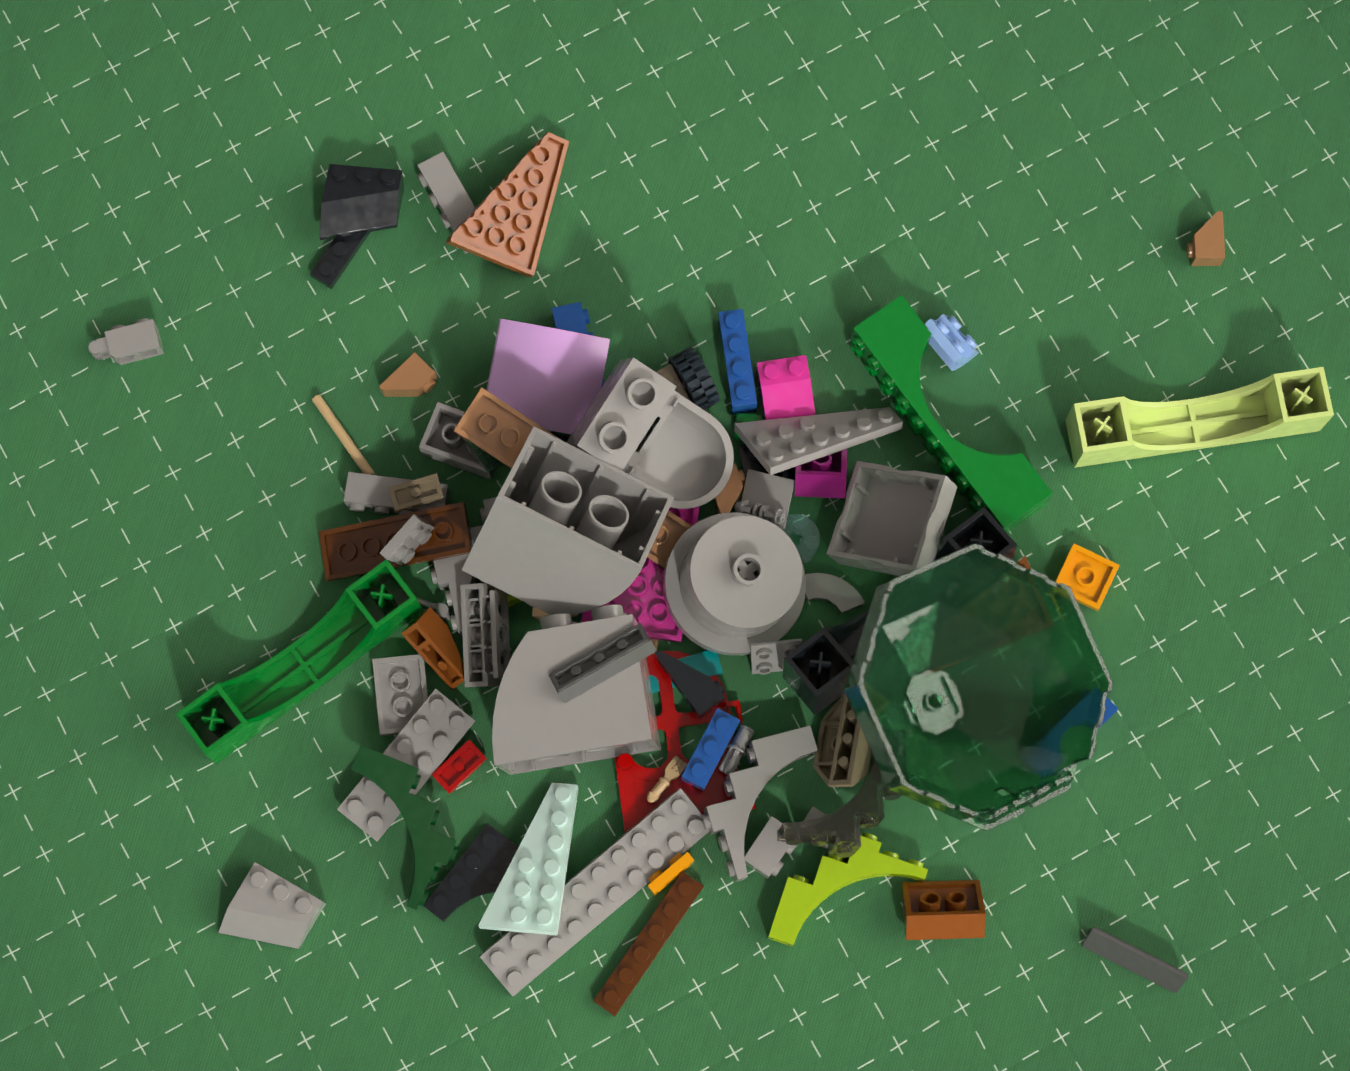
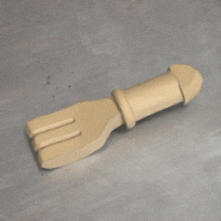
M675 756L666 767L664 777H660L657 784L648 792L647 801L650 803L656 802L663 791L670 786L669 782L677 779L688 764Z

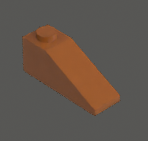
M429 607L415 617L401 634L452 690L464 682V663L448 626Z

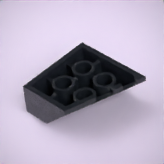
M329 164L321 202L320 240L329 239V236L342 234V237L349 236L351 232L361 230L373 232L396 228L404 192L402 170Z

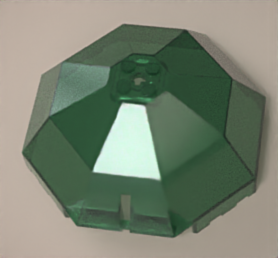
M974 543L876 587L844 691L889 790L979 829L988 831L1024 813L1023 807L1030 806L1034 808L1071 788L1077 763L1093 758L1097 744L1095 738L1098 727L1102 726L1107 708L1105 707L1108 693L1112 690L1113 681L1070 586L1063 583L1058 584L1048 579V576L1031 568L1026 569L1016 564V561L1001 554L996 555L985 550L984 546ZM929 696L932 699H937V703L934 704L935 709L929 705ZM1003 789L1009 794L1002 796L997 791Z

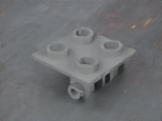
M748 469L742 501L736 502L735 511L760 517L785 530L795 480Z
M802 638L751 644L750 661L752 674L765 675L771 672L783 671L784 657L802 644Z

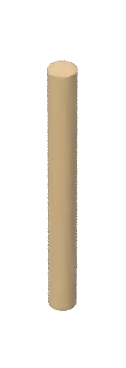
M316 395L312 399L313 403L363 474L375 475L371 466L321 395Z

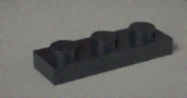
M366 230L351 232V235L343 237L342 234H337L310 273L311 277L332 289L370 232Z

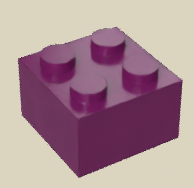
M847 449L796 466L795 496L845 498Z

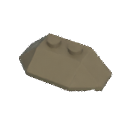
M868 691L845 692L821 720L813 768L829 787H853L868 774L875 733V722Z

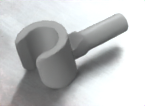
M418 598L421 606L431 607L433 610H436V614L442 620L450 619L451 609L446 604H435Z

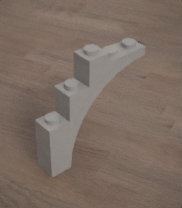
M497 497L483 500L484 508H480L483 523H485ZM483 525L470 528L473 545ZM469 554L433 561L435 568L430 569L433 584L438 583L440 590L450 589L445 591L448 606L453 605L455 615L450 616L453 631L458 630L460 637L463 636L460 585L474 584L476 578L462 571Z
M811 726L751 741L748 744L749 749H746V755L749 763L753 764L754 767L729 773L724 782L727 797L731 796L732 800L706 806L703 810L704 814L701 815L704 829H709L710 835L721 834L718 837L719 846L722 852L726 851L728 862H725L726 871L729 877H733L734 882L745 880L748 877L744 858V836L748 817L755 800L766 783L778 771L794 761L810 756L817 751Z

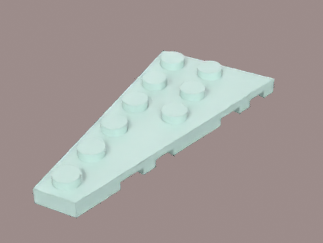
M551 784L478 925L480 929L558 935L579 789L578 785Z

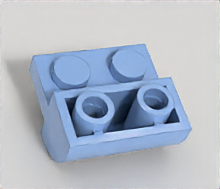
M942 314L937 320L930 319L925 323V326L931 332L930 346L951 371L962 367L979 353L975 349L977 343L969 334L963 335L959 330L962 326L953 315L949 318L947 315Z

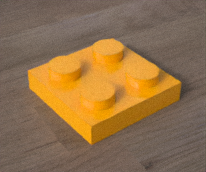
M1073 544L1051 590L1098 612L1120 565L1077 544Z

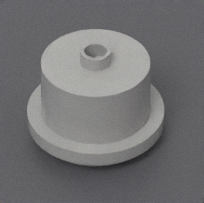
M721 513L707 517L694 524L676 542L665 564L663 592L667 609L673 621L691 641L715 653L731 656L751 654V644L778 641L794 625L804 604L806 576L796 546L778 526L765 519L746 513Z

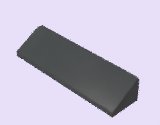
M639 623L551 673L549 677L562 701L567 703L655 653L656 649L644 627Z
M1096 927L1089 929L1082 944L1084 948L1173 993L1179 991L1189 976L1188 973Z

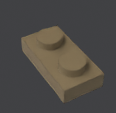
M437 473L388 487L395 513L444 499Z

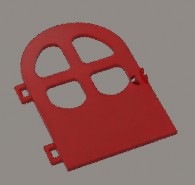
M662 651L675 659L691 656L678 651ZM655 654L647 657L649 675L656 677L659 682L662 713L656 716L658 730L664 731L666 735L668 758L658 768H645L637 764L631 755L627 753L615 757L625 833L678 788L683 790L701 814H704L703 810L706 806L732 800L731 796L727 797L724 789L727 775L719 770V766L728 751V747H726L704 791L680 780L682 772L677 779L669 782L670 786L663 791L656 802L650 803L647 801L648 792L653 789L660 777H664L666 767L675 756L679 757L686 764L689 763V760L683 756L679 739V729L681 727L709 724L717 708L730 714V707L735 706L737 719L740 720L739 724L743 723L740 700L728 701L726 692L723 694L725 697L724 702L700 719L697 718L694 712H677L672 682L654 658ZM717 675L710 676L713 682L717 680L724 689V686ZM733 736L728 744H732Z

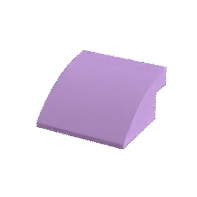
M499 319L487 391L544 429L572 434L601 389L610 339Z

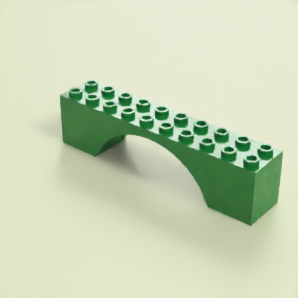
M901 295L853 328L850 348L857 358L861 357L866 363L864 366L871 377L875 376L879 380V387L887 397L890 395L894 400L896 411L901 416L905 415L909 420L911 431L916 436L920 435L925 443L923 445L926 451L931 456L935 455L939 460L938 465L945 475L949 474L954 480L957 492L960 495L964 494L970 501L968 505L972 512L975 514L984 507L1007 533L1046 506L1053 493L1023 453L996 455L974 450L952 438L936 422L925 403L920 384V363L927 350L931 332L903 295Z
M386 559L346 588L331 610L290 646L256 668L233 679L217 683L176 713V716L204 754L217 764L423 612L415 595Z

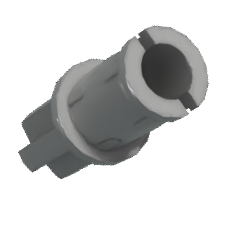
M740 725L732 744H728V751L719 766V770L722 773L728 775L735 771L741 757L746 755L745 749L755 734L754 730L745 725Z

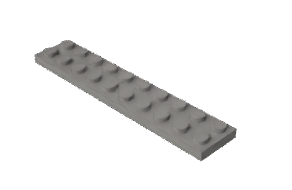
M678 788L565 883L558 935L507 931L482 952L479 957L513 997L649 883V878L654 873L667 868L670 865L669 861L678 853L682 855L705 836L709 829H704L701 819L702 814L683 790Z

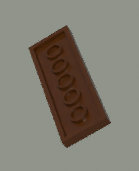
M459 502L318 531L326 581L330 582L365 575L386 560L380 554L381 550L413 514L427 520L435 528L431 531L432 536L430 539L415 549V555L408 563L399 565L389 561L394 569L469 554L473 544L466 503Z

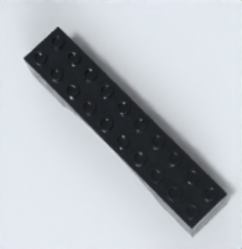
M983 507L947 534L940 542L928 581L907 578L891 593L853 619L838 626L821 629L784 657L783 678L814 715L818 714L1011 567L1017 544Z

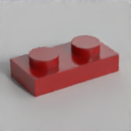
M468 740L432 776L450 795L487 758Z

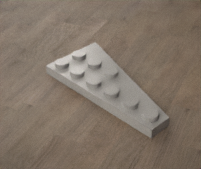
M890 407L735 423L734 431L766 471L773 475L901 430L903 421Z

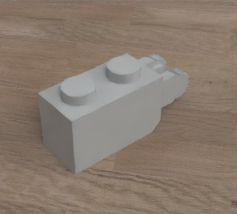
M147 318L135 321V324L128 326H113L111 330L105 331V337L91 341L88 346L89 352L92 353L95 359L102 360L103 358L112 357L120 365L164 354L158 326L153 319L149 320Z

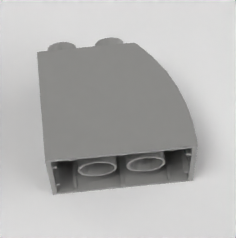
M534 426L488 514L462 571L550 615H575L590 611L610 602L633 583L646 561L674 497Z
M607 605L591 610L593 621L582 623L572 621L571 614L545 616L540 618L541 630L526 633L508 663L497 693L492 728L493 757L496 767L509 775L615 758L624 753L633 755L661 750L647 657L567 703L562 701L549 677L551 673L638 625L632 614L623 613L622 605Z

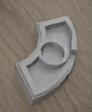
M826 573L805 574V596L807 601L817 599L828 601L838 609L840 614L865 604L858 591L845 580Z

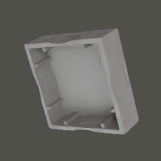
M857 461L846 493L845 506L836 523L827 555L840 565L928 581L957 486L945 475L915 470L900 471L885 465Z

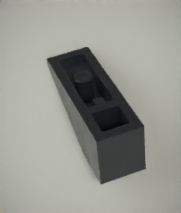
M660 650L655 652L654 658L698 719L724 702L725 697L723 694L725 690L717 680L713 682L709 676Z

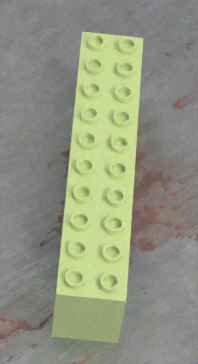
M1324 367L1273 374L1241 388L1194 399L1170 402H1140L1122 396L1075 403L1065 421L1074 468L1318 432L1334 416Z

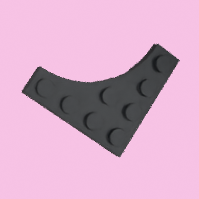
M487 823L431 894L424 907L445 922L453 912L469 902V900L484 894L495 893L519 847Z

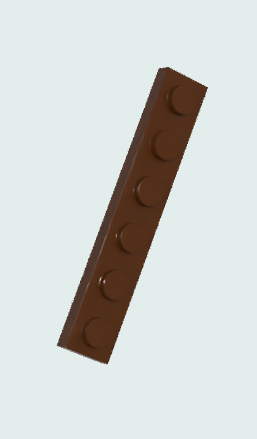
M682 871L593 1002L614 1017L617 1015L704 888L703 885Z

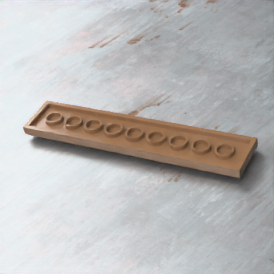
M482 387L453 430L511 469L534 426L556 437ZM668 510L647 558L665 569V564L672 548L679 538L692 526Z

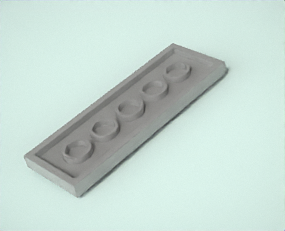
M435 689L382 754L419 768L417 774L421 775L416 790L411 788L409 792L416 795L473 725L475 720ZM365 776L337 808L338 811L375 841L382 837L401 813L391 798L378 785Z

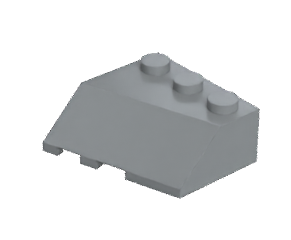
M255 862L229 904L218 933L299 949L326 903Z

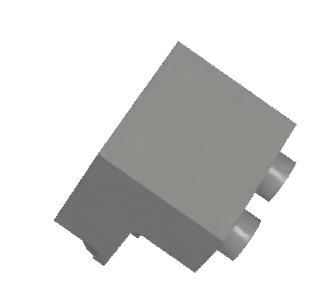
M634 357L618 361L566 442L673 496L674 499L670 507L678 509L698 507L715 498L727 484L734 461L732 443L722 424L712 415L674 391L677 387L676 385Z

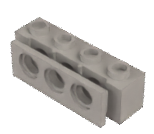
M486 583L460 585L465 687L500 686L501 678H503V674L511 659L508 593L497 590L496 587ZM498 605H501V613H499ZM501 630H502V633H503V637H502V638H500V635H499V632H500ZM501 656L504 658V664H501Z

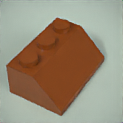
M980 880L902 882L903 921L906 940L972 939L985 937L986 912Z

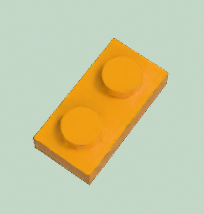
M688 852L684 855L678 853L669 861L671 866L664 872L658 870L649 878L651 883L648 885V889L654 896L694 863V859Z

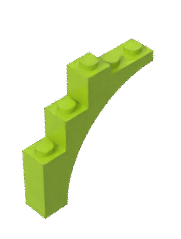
M865 832L862 833V836L857 834L847 863L842 862V857L829 853L828 857L822 856L813 885L808 884L809 879L799 875L787 878L768 939L793 947L798 932L812 911L831 894L847 885L868 878L897 876L924 881L928 869L923 868L924 863L917 860L909 859L908 862L899 860V855L890 851H884L883 854L879 853L882 842L877 841V836Z

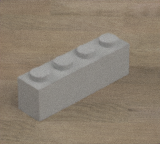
M441 152L418 164L420 173L417 174V178L423 188L428 187L431 193L428 197L433 207H439L442 212L439 217L444 227H450L452 232H454L475 207L445 153Z
M348 472L344 503L346 507H349V510L354 512H364V509L374 510V513L378 515H389V512L395 513L388 487L411 480ZM440 484L444 495L443 500L398 512L399 515L448 505L450 494L448 484Z

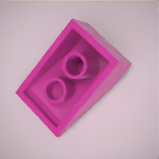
M806 355L757 363L756 374L765 420L815 415Z

